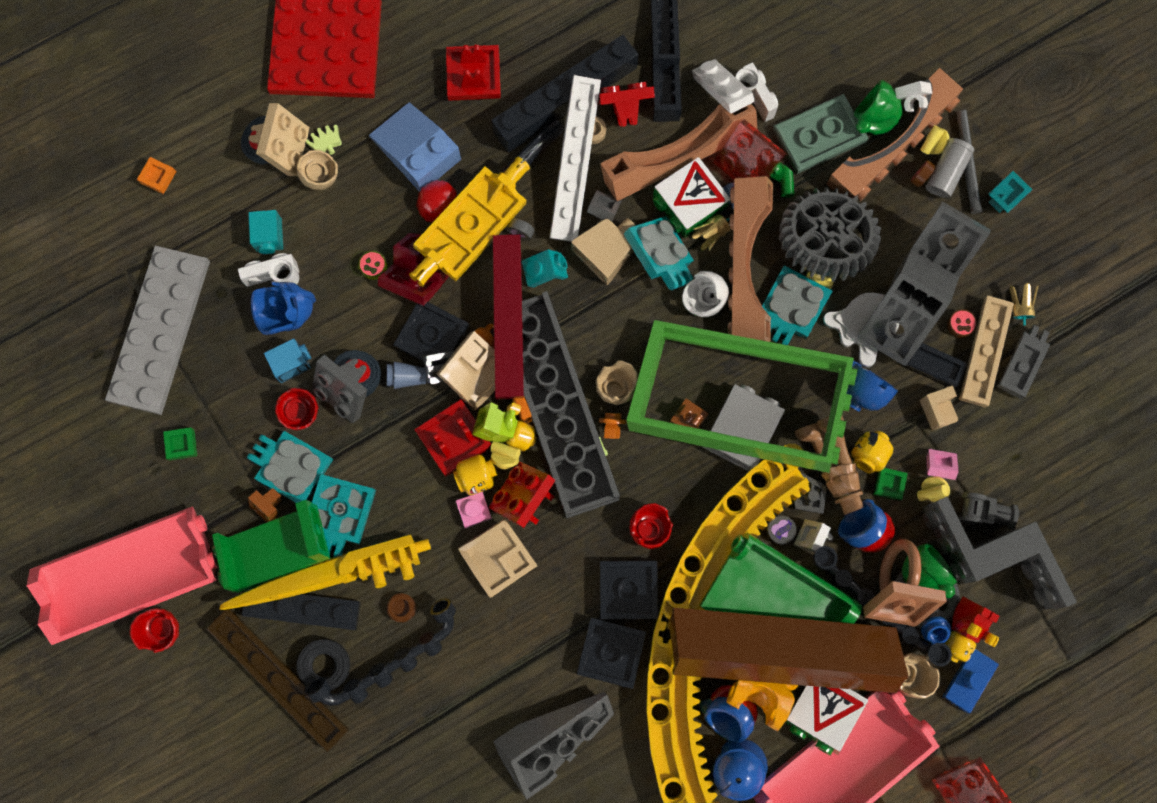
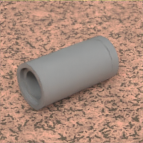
M957 138L949 139L926 185V189L938 197L950 199L975 150L974 147Z

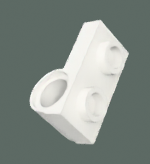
M753 63L748 64L737 72L735 78L740 82H747L751 85L748 89L753 93L754 104L764 122L769 121L776 114L778 100L775 94L769 92L766 87V80L762 71L757 70Z
M277 254L271 260L264 262L252 261L247 263L245 267L238 269L240 279L247 287L269 280L274 282H294L295 284L299 282V268L292 254ZM290 270V274L286 278H278L281 271Z

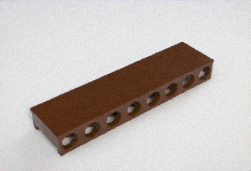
M673 607V613L667 624L668 630L671 632L674 660L673 675L897 693L904 681L909 678L895 627Z

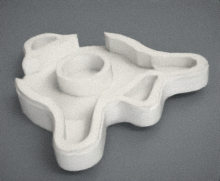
M865 293L859 295L845 309L837 312H828L823 318V323L826 327L839 332L840 341L844 347H849L852 344L859 346V362L864 367H871L875 363L878 350L859 339L858 335L885 296L884 294ZM899 323L889 325L891 332L896 334Z

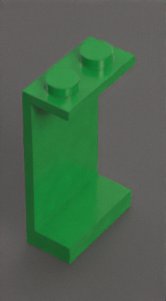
M303 500L295 503L297 512L230 537L219 533L213 534L214 545L212 550L215 558L218 560L220 569L218 578L224 589L239 593L330 559L318 506L308 500Z

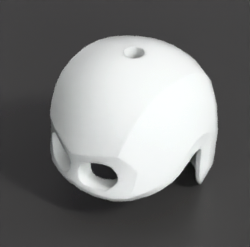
M701 271L694 275L696 278L686 285L682 294V302L693 315L709 317L718 313L725 306L729 297V288L724 279L718 274Z

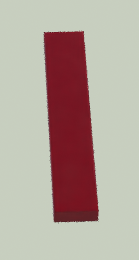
M493 235L496 399L524 398L521 235Z

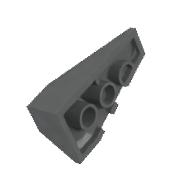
M602 692L518 724L493 742L503 764L523 796L529 799L558 776L555 771L566 759L571 762L576 756L574 751L584 740H591L611 719L614 713L608 695Z

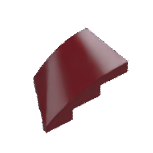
M408 233L393 246V265L378 277V286L424 306L441 288L449 276L442 270L437 269L423 286L417 284L418 280L415 282L409 274L425 259V256L417 251L413 245L422 234Z

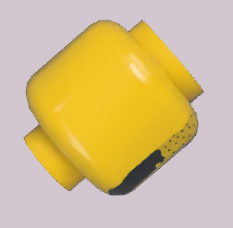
M881 431L864 432L851 451L852 458L854 459L853 463H856V467L866 473L879 472L885 468L892 456L893 446L889 441V437Z

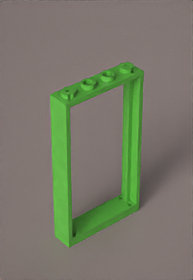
M654 320L628 413L627 425L629 431L830 473L831 464L837 465L841 449L840 447H835L837 437L843 438L846 421L841 420L843 411L849 412L852 395L847 394L848 386L855 385L858 369L852 368L854 358ZM665 339L838 372V380L821 454L644 418Z

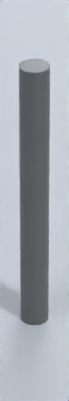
M960 110L956 112L960 140L972 145L967 111ZM972 154L964 171L971 214H977L982 212L974 156Z

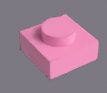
M929 449L926 456L927 475L956 480L958 474L957 454Z
M483 492L456 500L465 528L492 519Z

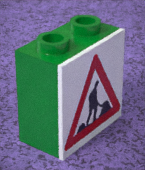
M699 157L657 184L653 194V203L660 212L664 211L669 217L668 222L672 224L675 232H680L684 238L696 231L692 228L707 223L713 216L727 210L731 200Z
M806 686L787 719V725L791 727L789 731L805 740L806 736L817 742L815 747L831 756L832 752L839 755L863 712L868 699L851 689Z

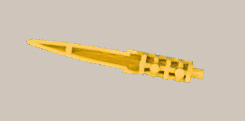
M407 535L354 550L257 586L222 603L220 610L270 602L341 583L345 584L355 581L358 576L362 581L368 580V576L372 575L375 588H382L386 586L384 572L390 571V573H393L399 567L403 580H410L414 578L411 564H420L418 553L431 550L428 539L414 542L412 536Z

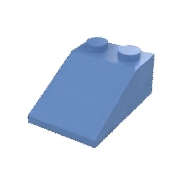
M410 102L369 135L419 192L427 183L439 179L461 160L459 147L439 126Z

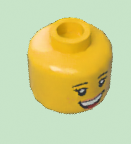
M475 455L460 461L457 464V471L453 472L460 491H465L471 496L492 488L494 484L492 477L497 476L492 460L486 462L482 455Z

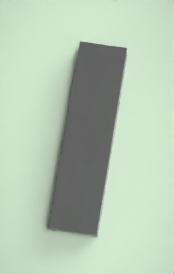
M547 291L542 292V295L522 301L524 397L530 409L552 478L555 479L554 484L565 516L570 518L619 501L620 495Z

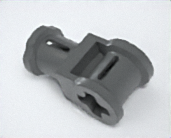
M962 493L961 498L964 499L962 515L958 516L961 523L984 526L996 523L1006 525L1008 529L1013 530L1019 517L1018 505L996 504L997 499L989 498L983 494Z

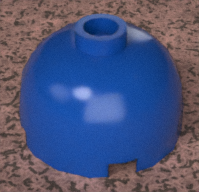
M853 360L852 368L858 370L855 385L848 386L847 394L852 395L850 407L858 412L862 408L875 411L885 407L894 398L898 390L872 371L863 369L861 364Z

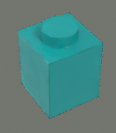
M276 210L249 212L250 244L256 252L272 254L275 253V250H283L282 218Z

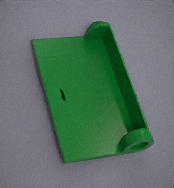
M748 532L738 535L733 540L731 553L699 605L709 611L852 624L857 621L862 610V605Z

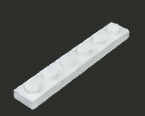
M576 75L572 78L550 239L572 242L578 237L601 80Z

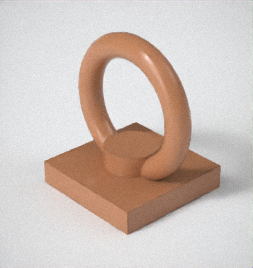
M900 539L892 543L886 551L879 574L881 592L863 607L865 618L916 627L947 602L945 591L918 586L921 577V558L913 542L907 539ZM904 550L909 559L907 583L891 582L893 563L897 555Z

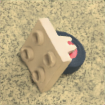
M269 103L266 116L254 119L245 128L241 137V148L251 161L259 164L270 163L287 176H297V164L299 158L303 155L310 127L280 104Z

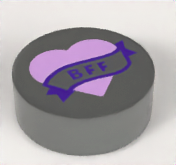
M513 218L506 227L510 234H520L521 239L527 241L531 240L535 231L530 224Z
M777 516L767 526L769 539L778 545L789 543L796 535L795 523L789 517Z

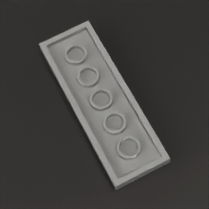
M155 246L105 399L107 402L162 415L210 261L207 258Z

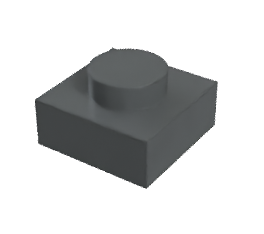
M597 190L587 212L595 215L598 219H609L612 222L621 200L616 201L614 197Z

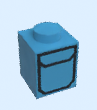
M295 339L264 353L275 377L281 383L311 369L308 360L312 358L305 344L299 345Z

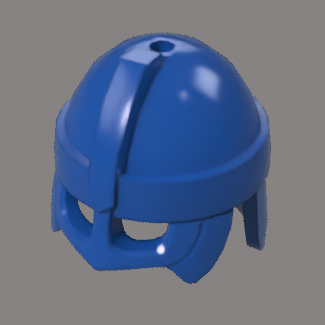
M272 282V285L275 287L253 291L251 296L252 316L257 328L264 335L299 329L309 319L313 303L316 301L312 292L306 291L294 282Z
M745 739L740 744L726 742L722 746L721 753L716 758L715 763L712 765V775L719 793L725 798L737 801L748 800L757 795L765 783L768 769L767 759L762 749L748 739Z

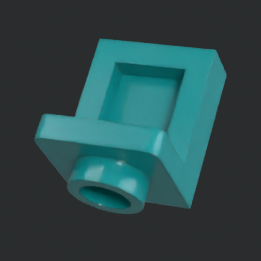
M1012 171L989 193L992 197L989 203L999 213L1003 210L1009 213L1033 189Z
M548 249L521 261L528 287L534 288L555 278L561 280L568 278L566 259L559 252Z

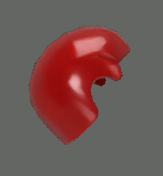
M443 180L427 183L418 194L416 206L419 215L427 222L433 223L458 196L457 190L450 183Z
M290 388L279 396L275 406L278 421L287 429L302 430L313 424L319 410L316 398L308 390L302 388Z
M657 503L644 504L634 512L630 520V533L638 545H641L643 548L652 549L661 547L669 540L673 523L670 521L668 510Z
M152 608L139 614L130 625V638L140 650L147 649L154 653L164 651L173 646L179 636L178 620L170 611L162 608Z

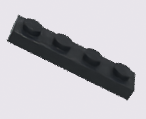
M300 594L270 602L244 606L242 616L357 631L361 602Z

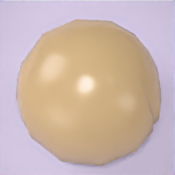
M312 150L299 158L297 175L305 187L312 190H325L335 182L338 174V164L328 153L321 150Z
M618 360L612 366H604L596 378V392L607 403L615 405L624 404L630 401L634 395L638 381V372L632 364L622 360Z
M915 653L903 655L909 678L904 681L899 691L904 696L925 699L933 695L939 686V670L931 666L923 655Z

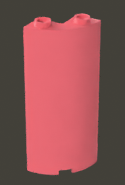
M192 506L30 569L27 587L40 605L38 626L50 644L59 643L217 581L215 569L219 568V564L213 552H211L205 535L207 524L202 515L197 516Z
M899 690L897 693L871 691L864 697L868 699V702L839 755L833 752L831 756L823 753L815 747L817 742L812 740L767 777L762 789L753 799L756 803H873L940 747L933 737L935 731L926 720L923 719L920 722L909 713L904 705L906 699Z

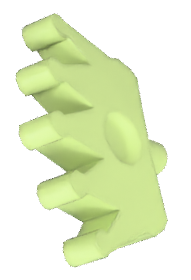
M328 125L325 126L326 134L321 128H318L319 137L311 133L314 143L306 140V144L313 150L329 151L330 155H333L335 153L333 148L341 145L337 125H334V132L330 130Z

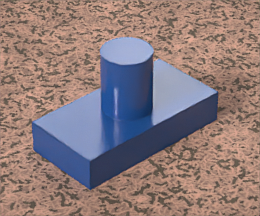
M975 649L967 662H962L942 697L964 712L971 713L999 664Z

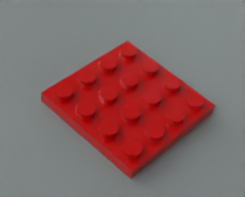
M276 0L268 92L270 94L374 98L382 1Z

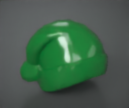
M880 80L854 111V116L858 120L856 130L861 134L867 132L873 135L886 133L892 130L901 119L903 111L901 99L896 98L895 90L886 81Z
M923 544L917 546L921 558V577L918 586L945 591L946 598H952L955 595V587L953 585L957 583V580L945 559L932 545ZM908 555L902 567V578L905 584L909 575Z

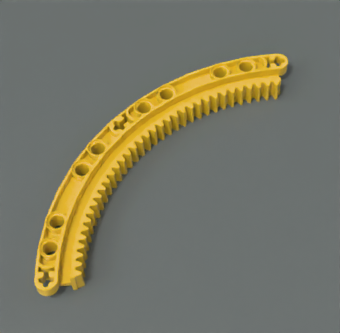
M789 443L784 446L793 449L803 450L797 444ZM764 459L726 493L701 524L682 555L667 587L653 631L647 672L646 707L650 753L663 803L720 802L713 801L718 796L716 791L708 790L714 784L711 779L704 778L710 774L709 769L701 767V765L707 762L705 756L698 755L705 749L703 745L696 744L703 737L700 733L694 732L695 729L701 727V723L693 720L694 717L700 715V711L692 708V706L700 703L699 699L692 697V694L700 691V688L694 686L693 682L700 680L701 677L673 675L674 660L671 639L665 644L663 643V638L658 636L659 631L666 629L667 622L661 621L662 615L667 620H670L673 607L705 610L699 605L731 553L733 540L738 535H743L747 532L754 537H758L760 535L758 528L764 530L768 526L766 521L771 522L776 518L774 513L779 515L783 511V507L787 508L792 504L791 500L796 501L801 497L800 493L805 495L810 491L809 481L807 478L804 479L798 470V466L789 464L782 466L779 462ZM757 474L764 477L765 487H755L751 482V477ZM732 497L739 499L742 505L741 510L731 511L727 507V500ZM688 557L696 558L700 563L699 570L696 572L686 570L684 566L685 559ZM674 588L684 590L686 600L682 604H676L671 600L670 593ZM657 668H664L669 675L667 682L662 685L656 684L652 679V674ZM656 704H664L668 709V715L663 720H656L652 716V708ZM670 782H677L681 785V792L676 797H669L665 794V787Z

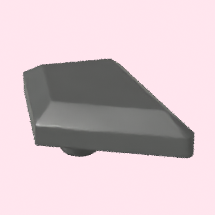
M801 473L804 479H808L810 491L805 495L800 493L801 497L793 501L794 509L823 514L827 486Z

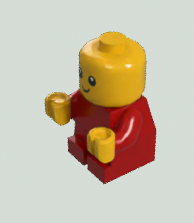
M962 596L954 611L951 627L954 631L950 632L949 639L944 643L951 650V660L956 663L959 660L967 662L976 648V643H979L981 640H985V643L995 647L999 637L988 631L993 622L996 623L1000 616Z

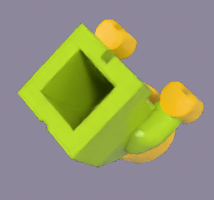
M491 402L486 407L484 406L479 409L472 435L486 441L506 442L508 446L520 449V451H526L535 444L534 427L515 418V415H518L521 410V405L511 403L507 406V411L502 412L497 409L498 405Z

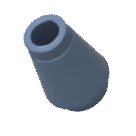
M399 362L387 364V386H393L394 389L426 384L425 368Z

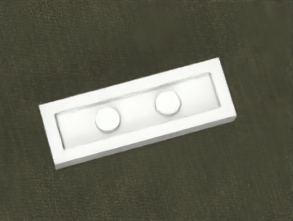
M715 59L707 61L700 67L692 70L694 80L728 112L733 113L754 102L753 93Z

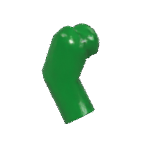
M769 162L766 168L767 173L780 184L781 197H793V172L781 162Z

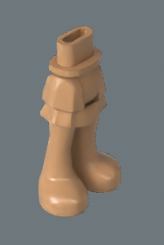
M829 416L817 421L815 424L794 431L797 439L810 442L817 454L822 452ZM843 436V438L837 437L835 446L841 448L838 465L831 464L830 473L822 472L821 476L826 481V486L833 497L840 498L835 503H840L842 511L846 515L860 510L864 506L860 498L863 492L860 489L856 463H852Z

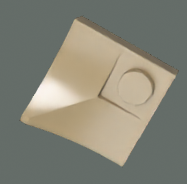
M475 331L470 332L437 373L472 410H476L495 391V350Z
M506 518L458 547L466 563L490 598L537 567L536 562Z

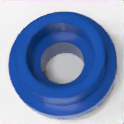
M943 617L929 618L921 627L924 639L930 643H945L950 637V624Z

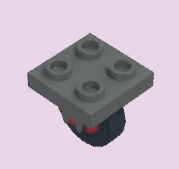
M358 350L346 351L339 355L334 362L326 355H323L316 362L312 390L318 399L330 404L340 417L347 418L350 422L354 423L361 417L365 397L372 394L380 383L381 370L379 363L373 356Z

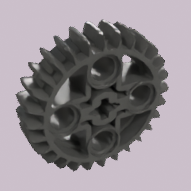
M825 187L822 193L815 188L812 195L805 191L802 197L796 196L794 202H790L787 210L783 213L779 226V241L782 242L781 250H787L785 258H794L792 266L798 264L802 266L801 273L805 270L810 271L811 278L815 274L821 275V281L826 276H830L832 282L836 280L837 276L843 281L846 280L848 274L854 278L857 272L862 273L866 266L871 264L878 251V245L881 240L879 236L881 228L876 226L878 218H871L873 210H865L866 202L859 204L857 202L858 195L852 199L848 197V191L844 195L838 193V188L834 192H829L828 188ZM796 226L804 233L801 237L797 235ZM857 231L861 233L862 239L855 234Z

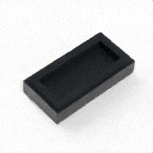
M922 343L904 367L948 387L953 386L955 390L968 363Z

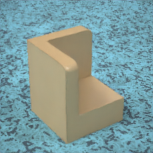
M953 386L928 394L919 400L932 431L958 421L951 400L957 396Z

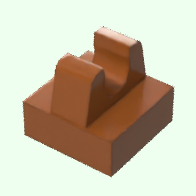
M685 399L670 420V423L699 429L707 418L708 413L688 399Z
M274 488L263 496L256 490L248 497L249 507L266 523L278 518L276 507L282 502L280 499L281 495Z

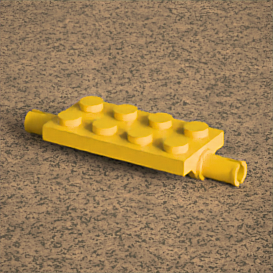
M516 157L515 161L504 173L500 172L499 174L493 173L484 167L413 244L414 248L425 256V259L409 274L415 282L418 280L417 284L423 286L437 269L442 270L456 282L493 241V235H499L526 205L527 200L515 189L517 181L530 169L526 161L521 164L520 162L523 159Z

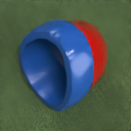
M865 499L862 501L864 508L846 514L839 524L838 534L847 544L863 552L882 551L891 543L895 528L892 519L887 513L875 505L873 500Z
M722 685L715 689L711 698L702 700L699 708L704 713L706 723L714 732L731 743L740 744L754 729L758 716L757 704L744 701L739 709H736L726 703L732 685Z

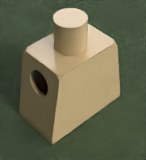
M626 218L616 227L609 219H605L575 238L571 242V251L608 285L633 252L624 233L628 228L635 226V224Z

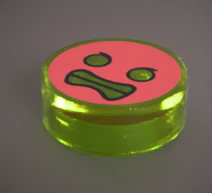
M368 251L360 257L359 269L363 276L375 280L387 270V263L381 253Z

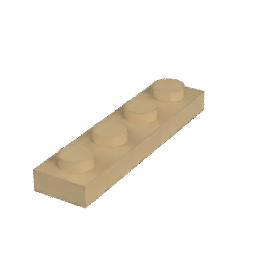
M988 295L984 298L959 397L960 401L984 408L989 406L1014 303Z

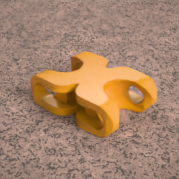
M737 680L730 688L726 703L736 709H739L744 701L757 704L766 715L765 725L778 732L789 717L795 700L792 690H795L798 685Z

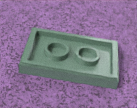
M844 94L783 121L772 129L796 174L853 149L869 139L866 133L861 134L856 130L858 120L855 118L854 111Z

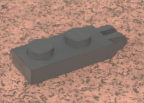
M1036 325L1031 327L1029 333L1024 331L997 385L998 388L1021 400L1026 397L1050 346L1046 342L1049 335L1048 331L1043 330L1039 338L1035 337L1039 330V327Z

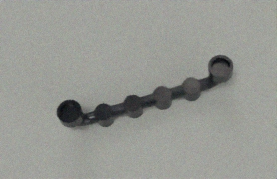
M822 546L816 549L812 556L814 565L818 569L825 570L832 577V582L836 587L846 588L854 595V600L859 602L862 607L875 597L870 589H863L852 580V575L849 571L841 570L836 566L838 557L833 548ZM877 620L881 625L895 627L899 640L903 644L914 646L925 655L926 660L931 665L945 666L950 662L952 653L946 644L932 643L929 645L920 637L919 631L914 627Z
M448 598L436 601L432 605L430 613L436 622L443 623L441 628L435 632H426L420 637L419 642L410 648L403 647L395 653L394 658L384 664L378 663L370 669L369 674L361 679L350 680L342 691L330 694L331 687L323 677H316L306 685L304 693L311 702H321L329 706L342 704L349 699L355 704L361 703L368 695L366 689L374 683L379 688L386 687L391 683L393 679L391 673L396 669L401 668L404 672H409L417 665L415 657L423 652H426L428 656L438 654L442 649L440 642L454 628L453 616L456 613V608Z

